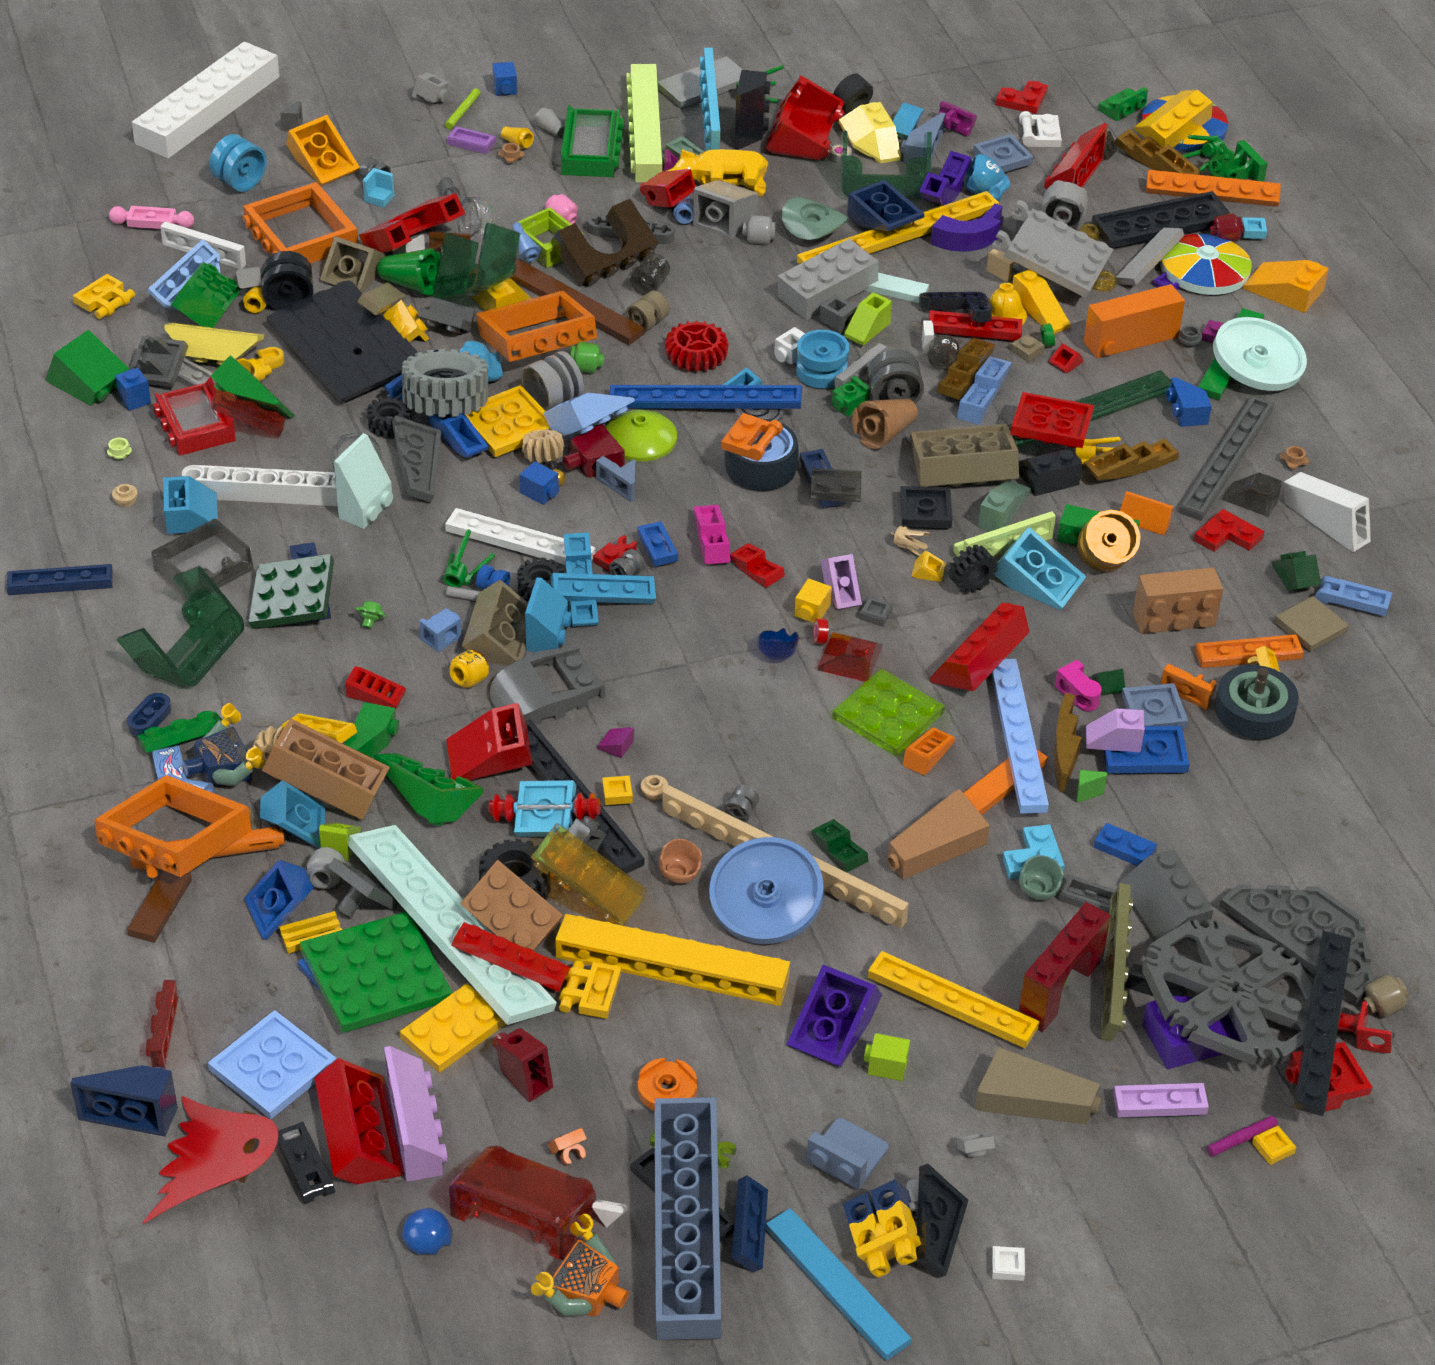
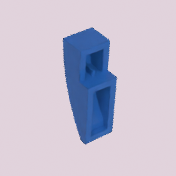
M463 413L452 417L451 414H445V417H439V414L429 416L431 427L441 430L442 440L460 455L468 458L488 449L487 443Z

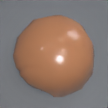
M673 839L666 843L659 857L660 872L668 881L676 884L690 883L698 876L701 869L702 852L693 842L686 839Z

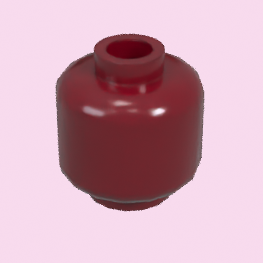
M1234 213L1215 217L1213 220L1214 225L1210 226L1211 235L1232 242L1239 241L1241 235L1244 234L1241 217H1237Z

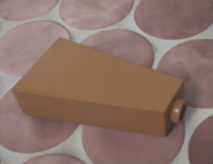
M958 789L890 842L889 854L887 856L888 865L903 880L988 844L990 825L964 793Z

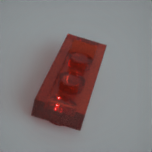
M216 390L211 409L280 437L284 429L285 418L279 413L260 408L254 402L241 400L230 392Z
M164 980L162 992H157L156 1009L158 1011L157 1015H152L151 1033H153L152 1039H147L146 1056L151 1057L152 1067H162L165 1069L179 1001L176 980Z

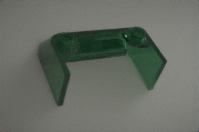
M842 131L840 172L843 194L848 197L849 193L886 180L908 200H921L920 188L927 173H931L932 132L924 134V157L911 158L906 165V175L862 174V162L855 156H847V131Z
M486 223L479 261L476 264L475 260L479 243L446 232L444 234L433 290L434 298L449 301L478 295L512 277L516 271L515 260L521 233L495 224Z
M200 565L178 573L173 577L189 597L182 606V615L190 627L167 653L161 649L145 628L122 635L117 639L118 643L144 673L182 688L197 685L244 630L242 616Z

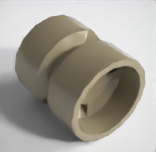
M653 290L626 309V317L644 327L645 332L666 318L670 313L669 303L666 298L658 291Z

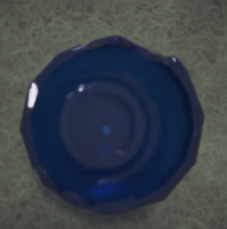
M785 628L780 629L778 632L771 630L762 631L758 636L757 645L761 653L767 658L786 660L795 653L799 642V635L795 631L790 636Z

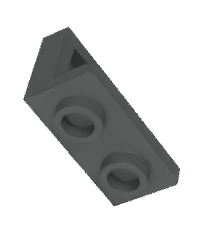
M432 298L430 308H420L418 317L425 319V324L438 327L439 324L447 326L446 330L460 333V330L470 332L476 310Z

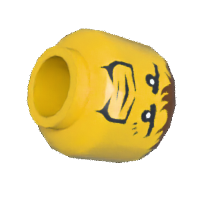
M474 649L457 655L450 663V676L452 680L464 688L477 685L485 680L489 674L487 659L482 653Z

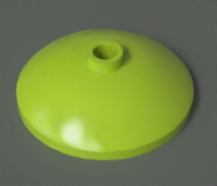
M630 410L614 417L606 426V429L625 450V459L630 461L635 459V461L644 462L662 458L670 453L677 443L675 425L667 417L650 410Z

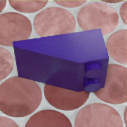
M822 965L790 1035L787 1046L841 1067L870 1023L882 997L881 992L872 983Z
M1172 996L1176 1001L1181 1003H1185L1194 998L1184 996ZM1156 1000L1146 1003L1142 1026L1167 1070L1223 1055L1220 1052L1189 1041L1190 1035L1183 1037L1181 1033L1184 1027L1180 1024L1171 1027L1169 1024L1173 1017L1165 1021ZM1228 1014L1209 1026L1211 1031L1241 1042Z

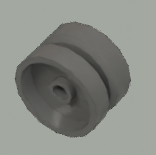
M900 349L887 350L878 354L870 362L867 373L873 400L910 399L916 404L921 399L924 393V383L920 373L919 362L913 354Z

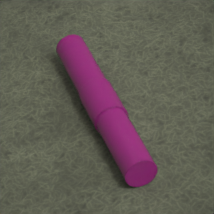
M1269 1116L1206 1147L1209 1156L1214 1157L1278 1126V1122L1274 1116Z

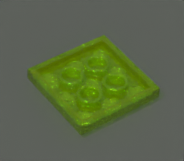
M881 668L833 710L832 719L896 757L944 714L945 705Z

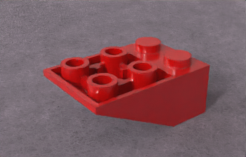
M519 703L491 709L446 739L451 778L453 780H456L458 776L472 780L533 764L526 720Z

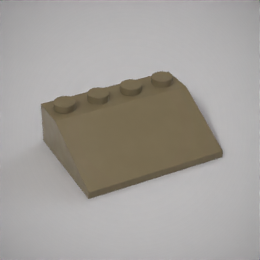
M1007 424L910 432L920 487H938L939 485L961 486L963 483L972 482L975 484H985L988 481L995 480L1009 482L1012 479L1019 478L1018 449L1012 435H1010Z

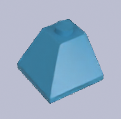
M283 780L261 797V819L276 826L278 829H283L284 832L317 848H321L319 828L321 824H325V805Z

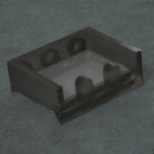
M216 518L151 551L154 571H158L185 595L189 604L254 570L250 547Z

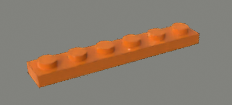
M1148 170L1146 193L1186 197L1213 191L1221 201L1278 207L1281 183Z

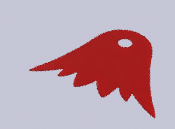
M182 1096L183 1106L191 1121L181 1122L179 1125L189 1135L168 1143L169 1149L180 1157L170 1162L159 1172L162 1176L176 1178L167 1183L158 1192V1194H169L155 1206L142 1224L194 1196L237 1180L258 1169L271 1156L277 1145L279 1135L275 1123L264 1116L212 1108ZM256 1138L260 1141L259 1147L254 1152L247 1154L243 1151L245 1143L250 1139Z

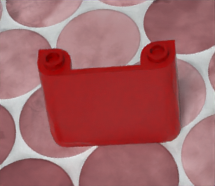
M800 75L778 109L764 149L773 154L819 161L822 158L826 159L832 150V147H830L831 142L827 139L832 124L835 121L839 122V119L844 114V110H842L844 102L839 97Z

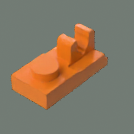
M1167 664L1163 669L1161 684L1175 683L1180 698L1206 710L1210 706L1211 696L1215 692L1217 682L1213 680L1209 684L1203 681L1204 675L1199 674L1197 677H1194L1192 674L1171 664Z

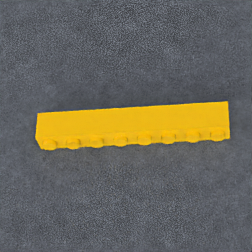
M565 914L556 937V958L572 962L579 960L591 966L593 961L621 966L623 973L776 1006L782 1005L789 982L790 961L729 949L723 946L710 945L695 940L677 938L667 934L649 932L639 928H630L610 922L588 919L582 916Z

